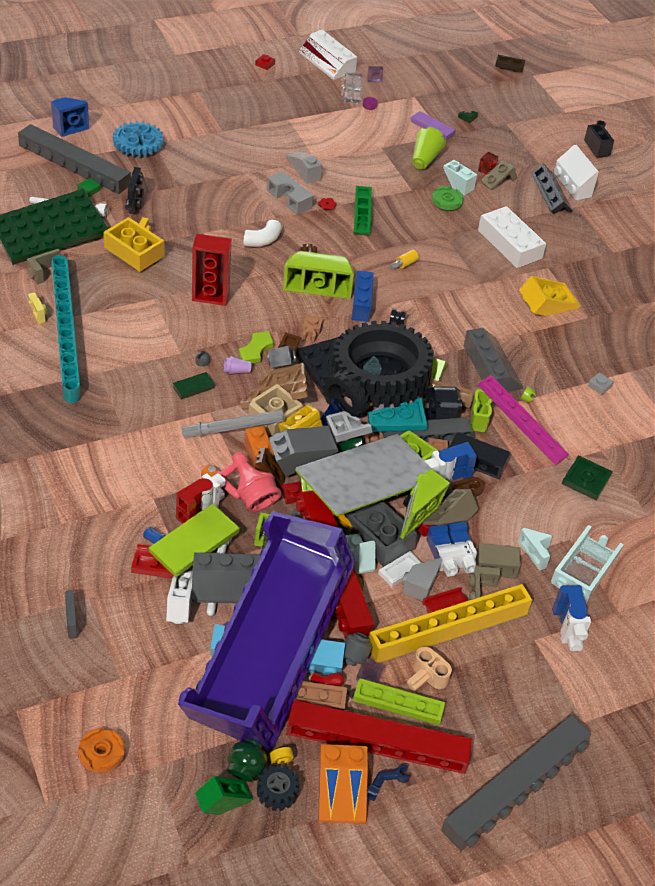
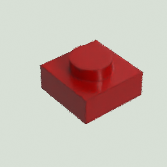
M263 54L255 60V65L268 70L275 65V59Z
M300 481L280 486L286 505L296 503L302 492Z

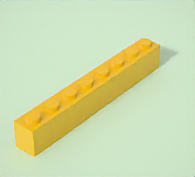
M523 584L387 626L370 632L369 642L372 644L370 653L377 664L417 651L421 647H430L528 615L532 599Z

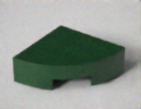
M465 111L458 113V118L468 123H471L478 117V112L471 111V113Z

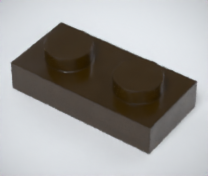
M498 54L495 67L513 70L514 72H523L525 60Z

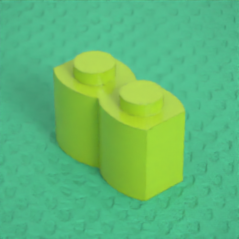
M477 389L475 392L470 422L473 431L485 433L492 413V400L482 389Z

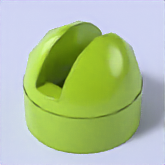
M527 386L520 399L525 402H532L534 400L532 397H536V393Z

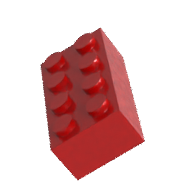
M196 233L192 247V301L226 306L230 293L231 238Z

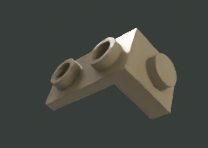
M502 160L481 181L490 190H493L506 177L514 182L518 178L515 172L516 168Z
M55 249L28 258L27 271L29 277L34 279L37 284L43 283V270L52 267V258L61 255L60 250Z
M475 566L473 574L469 575V586L472 587L469 600L480 597V586L497 587L500 568Z

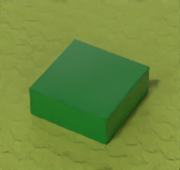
M91 178L77 184L78 190L84 189L88 197L101 190V185Z

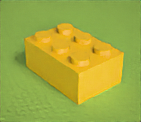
M129 217L104 231V248L139 272L165 257L164 240Z

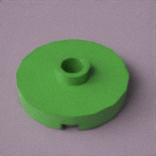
M450 186L438 187L432 194L434 205L444 210L458 209L462 206L464 199L463 194L458 189L455 191Z

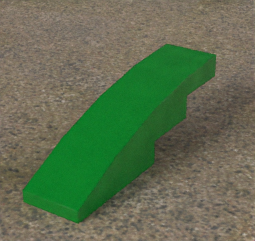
M356 186L353 234L370 235L372 187Z

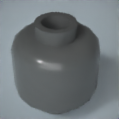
M359 632L347 635L344 641V662L352 666L364 664L372 650V644L369 642L370 638Z

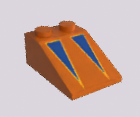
M321 744L319 753L318 822L366 824L367 746Z

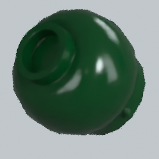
M245 739V742L235 743L228 753V767L226 771L238 779L251 783L255 782L256 777L262 774L267 764L266 753L262 750L263 746L252 739Z

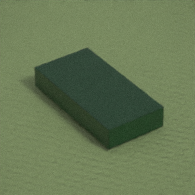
M204 372L174 382L173 388L180 399H184L214 389L215 383L208 373Z

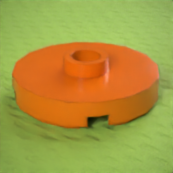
M97 728L86 733L80 740L78 747V757L81 765L94 773H106L114 770L121 764L125 754V744L122 737L116 731L111 729L105 730V728ZM99 751H105L103 754H98Z

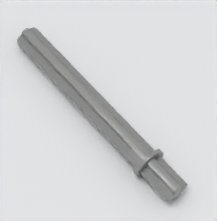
M282 410L207 423L198 422L195 425L183 426L182 435L184 438L199 435L203 437L205 434L281 422L284 421V413Z

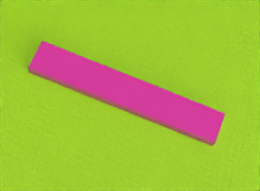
M492 375L478 384L485 394L555 465L559 464L569 455Z

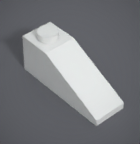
M184 571L177 577L173 575L167 598L166 621H171L175 624L188 623L192 602V571Z

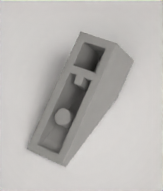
M301 151L286 154V158L306 184L321 180L322 164L315 156Z

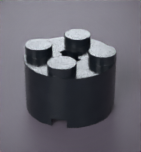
M434 386L428 388L425 402H429V408H425L427 420L458 418V410L462 409V400L458 399L456 386Z

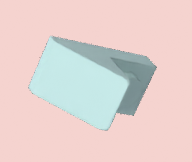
M523 528L518 539L519 544L539 571L547 568L550 559L547 548L550 545L552 536Z
M359 534L346 535L345 537L354 556L353 567L356 573L373 572L375 570V541L363 542Z

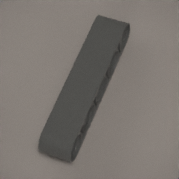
M468 418L426 420V430L411 431L426 442H428L429 438L448 440V444H451L457 432L472 438L475 437ZM382 431L384 438L395 434L400 436L406 432Z

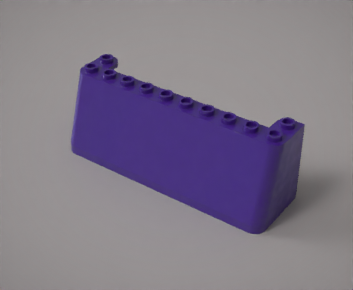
M274 511L271 512L263 525L268 538L266 547L262 549L260 559L252 569L251 578L248 584L244 586L239 602L234 606L233 615L225 625L224 634L221 640L217 642L211 660L206 664L202 679L198 681L196 690L188 687L185 691H182L178 705L189 719L242 742H245V739L257 741L263 746L262 750L267 752L273 749L292 707L293 700L297 696L354 566L353 553L341 528Z

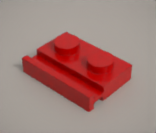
M137 544L131 573L173 578V574L149 552L150 546Z
M461 587L423 598L422 604L423 606L425 605L427 613H432L466 602L468 599L461 592Z

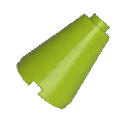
M427 127V129L421 128L418 131L412 164L415 168L425 169L444 149L446 138L444 140L442 137L443 133L438 129Z

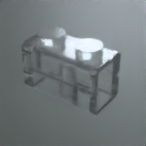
M346 73L345 79L342 78L341 96H343L344 102H361L362 74L353 75V73Z

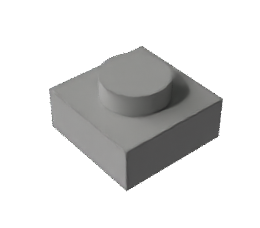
M599 372L589 380L588 387L603 395L613 386L614 381Z

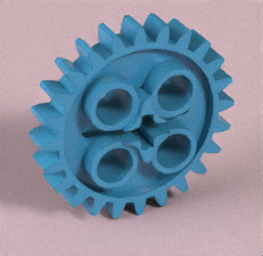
M130 121L129 125L124 123V126L119 125V128H116L115 132H113V143L116 150H120V153L126 152V155L132 154V157L135 154L138 157L141 154L146 157L147 153L153 155L152 151L157 153V149H161L164 142V136L160 128H156V125L150 126V123L144 124V121L142 123L136 121L134 124Z

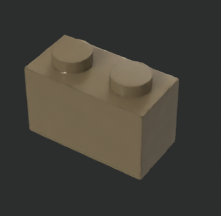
M479 543L476 566L500 568V577L516 579L520 568L519 547Z

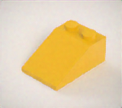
M530 276L519 290L523 300L528 303L531 312L535 315L548 316L581 307L567 285L562 282Z

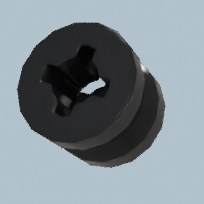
M392 308L389 323L397 322L396 325L400 327L401 324H404L406 311L402 310L400 312Z

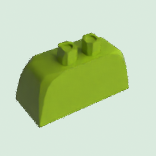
M298 251L291 255L285 264L283 291L351 299L354 277L352 264L344 256Z

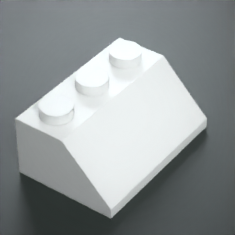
M573 145L557 160L554 174L575 200L592 197L599 172L577 145Z

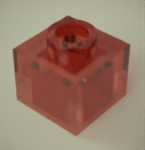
M487 152L480 158L478 171L487 175L499 164L497 163L499 156Z

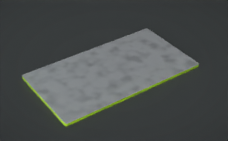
M398 434L296 467L295 471L336 516L413 489L417 485L415 482L417 477L422 472L425 474L432 468Z

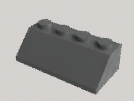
M484 328L467 330L463 346L480 378L484 380L492 375L508 392L523 389L520 379L497 338Z
M194 552L192 602L238 603L242 596L243 588L248 584L252 569L257 565L260 555Z

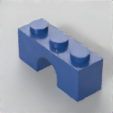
M357 270L351 320L369 322L374 272Z

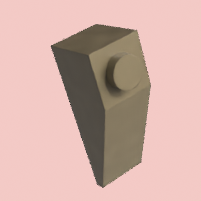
M455 489L441 502L439 508L423 522V525H442L470 520L479 510L471 489Z

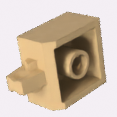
M276 384L252 399L249 404V415L282 410L284 420H286L303 408V404L297 399L292 400L291 395L280 385ZM281 422L263 424L248 428L264 426L266 432L269 435L274 436L276 433L280 432L278 424H280Z

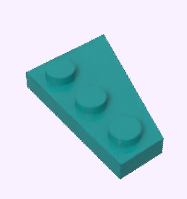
M422 398L415 399V402L407 404V402L401 403L399 407H386L368 412L367 418L368 423L372 427V432L420 431L427 429Z

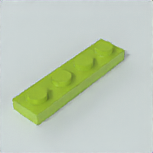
M359 678L353 698L354 702L435 725H440L445 702Z

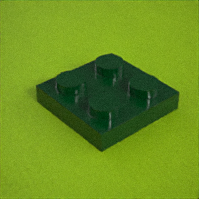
M578 455L563 478L562 484L597 501L611 478L613 471Z

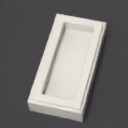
M409 551L379 569L378 574L392 588L402 582L405 572L409 573L413 565L422 562Z

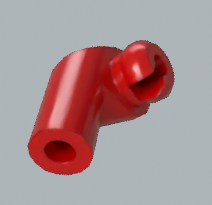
M314 672L311 676L312 683L341 687L345 682L344 676L337 672L325 676Z

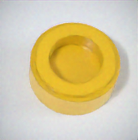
M290 747L278 748L269 754L271 763L274 765L289 763L294 758L292 748Z

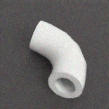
M269 220L265 228L261 230H246L244 246L262 247L274 242L281 233V223L277 220Z

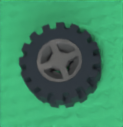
M276 764V767L270 765L268 770L265 768L262 771L257 782V797H259L261 804L265 803L264 807L268 809L271 806L273 811H276V808L283 811L285 806L288 809L292 803L296 802L300 781H298V775H294L295 771L292 768L288 770L287 765L281 767L280 764Z

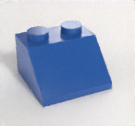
M68 97L51 101L53 128L61 137L89 129L87 101Z

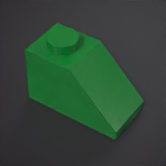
M213 776L195 792L199 807L206 814L220 815L253 800L245 781L234 778Z

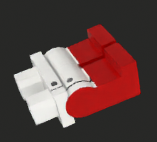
M206 473L201 479L178 491L176 495V519L183 524L212 503L219 508V501L224 498L225 494L221 487L225 485L226 480L219 473L212 477Z

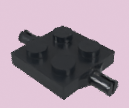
M134 167L128 184V198L126 199L125 209L130 214H135L137 208H140L141 198L144 195V188H141L144 175H142L143 173L139 167Z

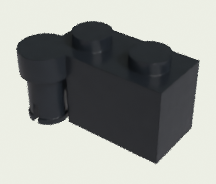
M601 120L597 121L596 124L588 125L584 141L596 157L610 156L614 144V139L605 129L606 123Z

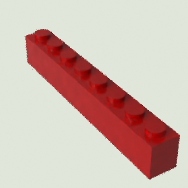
M313 490L300 493L299 499L296 501V510L300 512L302 519L338 528L332 511ZM354 569L351 571L333 612L337 615L338 627L340 632H343L344 638L349 634H354V632L369 636L374 626Z
M293 700L286 735L331 745L367 746V753L462 774L466 773L472 739L466 738L463 735H452L443 733L440 730L421 728L418 725H407L395 720L379 719L373 715L356 714L350 710H338L327 705H315L304 700Z

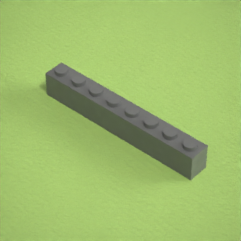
M32 124L18 132L19 146L86 179L91 178L101 186L117 194L122 193L128 188L131 178L130 171Z
M571 715L444 820L441 831L460 851L464 850L467 846L469 848L473 847L480 839L479 836L482 833L488 834L496 826L495 822L500 818L502 820L506 819L511 814L512 808L515 805L521 806L528 799V794L532 791L534 793L539 791L547 778L553 779L560 771L559 768L561 766H568L574 760V755L578 752L582 754L590 745L588 741L591 733Z

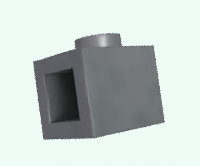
M293 346L268 350L267 361L271 368L297 364L295 347Z

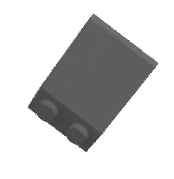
M329 426L286 429L269 437L276 461L286 477L296 473V467L339 452Z
M382 500L347 513L346 517L363 542L375 541V559L383 567L415 549L417 532L413 530L404 539L400 538L404 520Z

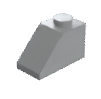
M437 558L413 565L409 573L405 572L401 584L404 585L403 593L422 601L423 598L428 597L440 572L442 559Z

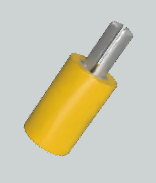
M415 250L406 252L397 257L396 262L390 264V268L393 270L397 267L401 269L418 261V253Z

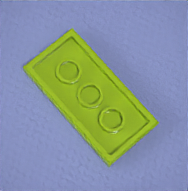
M212 503L150 546L149 552L170 573L177 577L193 566L194 552L211 553L238 534L240 528Z

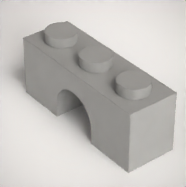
M281 171L268 177L267 191L275 198L288 196L287 207L296 215L312 209L313 195L286 173Z

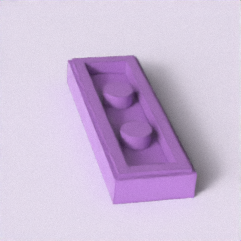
M421 111L411 117V122L423 129L433 127L441 131L444 140L445 138L446 140L455 134V129Z

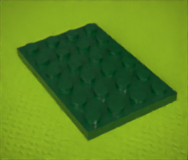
M84 189L0 214V243L12 265L55 249L60 250L103 236L104 231L108 230V227Z

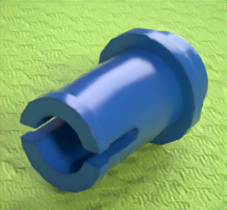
M153 527L146 528L143 533V537L153 544L166 536L157 532Z

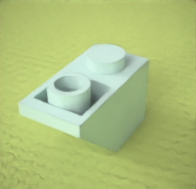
M455 160L443 166L453 189H458L463 195L474 190L477 178L476 173Z

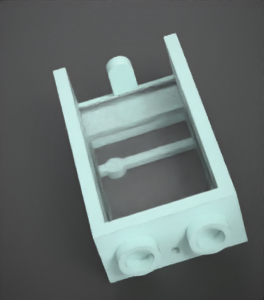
M590 525L586 527L555 569L551 583L559 589L560 586H581L585 603L588 602L607 572L618 559L624 544L620 543L615 551L606 547L608 542L607 536L602 535L598 542L588 537L592 528Z

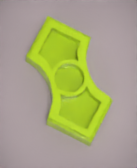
M269 331L252 333L251 342L239 348L240 358L251 362V364L260 363L262 353L273 348L274 343Z

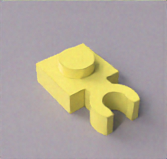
M35 292L28 294L30 299L28 302L30 307H32L38 324L45 323V315L47 314L45 304H41Z

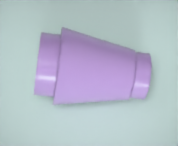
M232 356L230 358L226 357L224 372H228V374L250 373L251 362Z

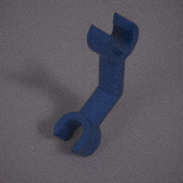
M400 765L397 770L378 772L367 790V798L375 801L384 781L397 779L401 783L408 782L411 775L401 774V772H407L408 766Z

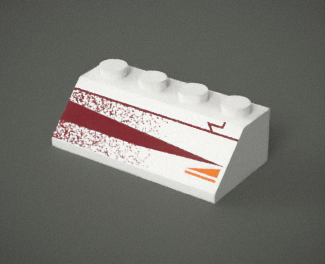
M324 30L311 33L299 49L301 55L333 80L356 72L357 56Z

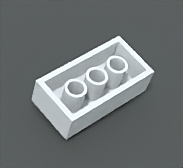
M507 206L481 215L478 231L516 268L543 258L546 243Z

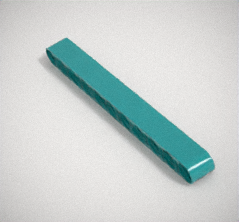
M57 255L52 258V272L63 398L68 403H76L80 400L81 395L68 260L63 255Z

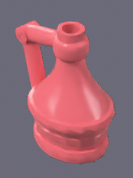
M242 452L234 454L232 456L233 463L217 472L225 479L235 469L239 471L240 481L238 489L227 480L223 488L235 499L242 500L246 504V509L250 512L261 511L274 504L281 497V490L276 486L275 476L253 468L249 464L248 458Z

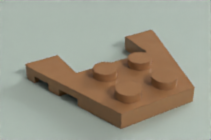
M304 363L270 369L258 382L259 387L252 389L248 393L249 398L246 401L242 399L240 405L242 409L249 408L253 398L276 384L290 392L292 400L308 397L307 373Z

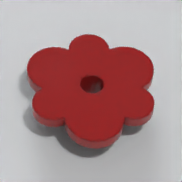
M322 198L318 202V206L324 210H333L337 205L333 198Z

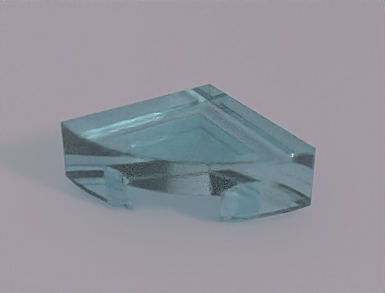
M373 356L364 365L363 370L368 373L381 375L379 360Z

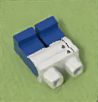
M465 442L443 449L440 453L438 450L432 452V457L424 461L448 482L456 479H465L473 476V467L475 466L477 455L470 444Z
M466 521L448 524V528L446 524L428 528L427 543L434 559H442L440 571H444L448 577L455 576L458 573V568H464L467 574L473 573L476 566L477 551L468 535Z
M560 586L552 611L553 615L560 616L562 624L560 630L562 635L561 642L568 643L569 651H581L583 649V641L588 637V628L591 624L590 617H586L587 608L582 587Z

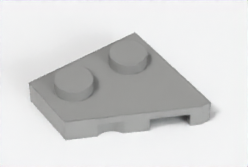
M345 411L326 416L327 423L336 442L347 441L354 437L372 433V427L369 423L363 425L359 418L353 417Z

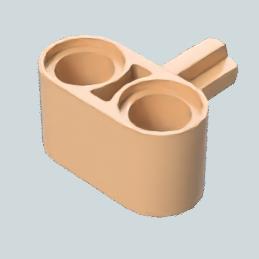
M421 647L416 652L413 665L416 674L407 681V685L411 690L416 691L424 683L428 682L436 689H444L449 683L452 668L433 649Z

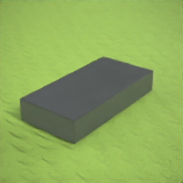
M67 590L65 592L67 630L69 639L77 638L74 590Z

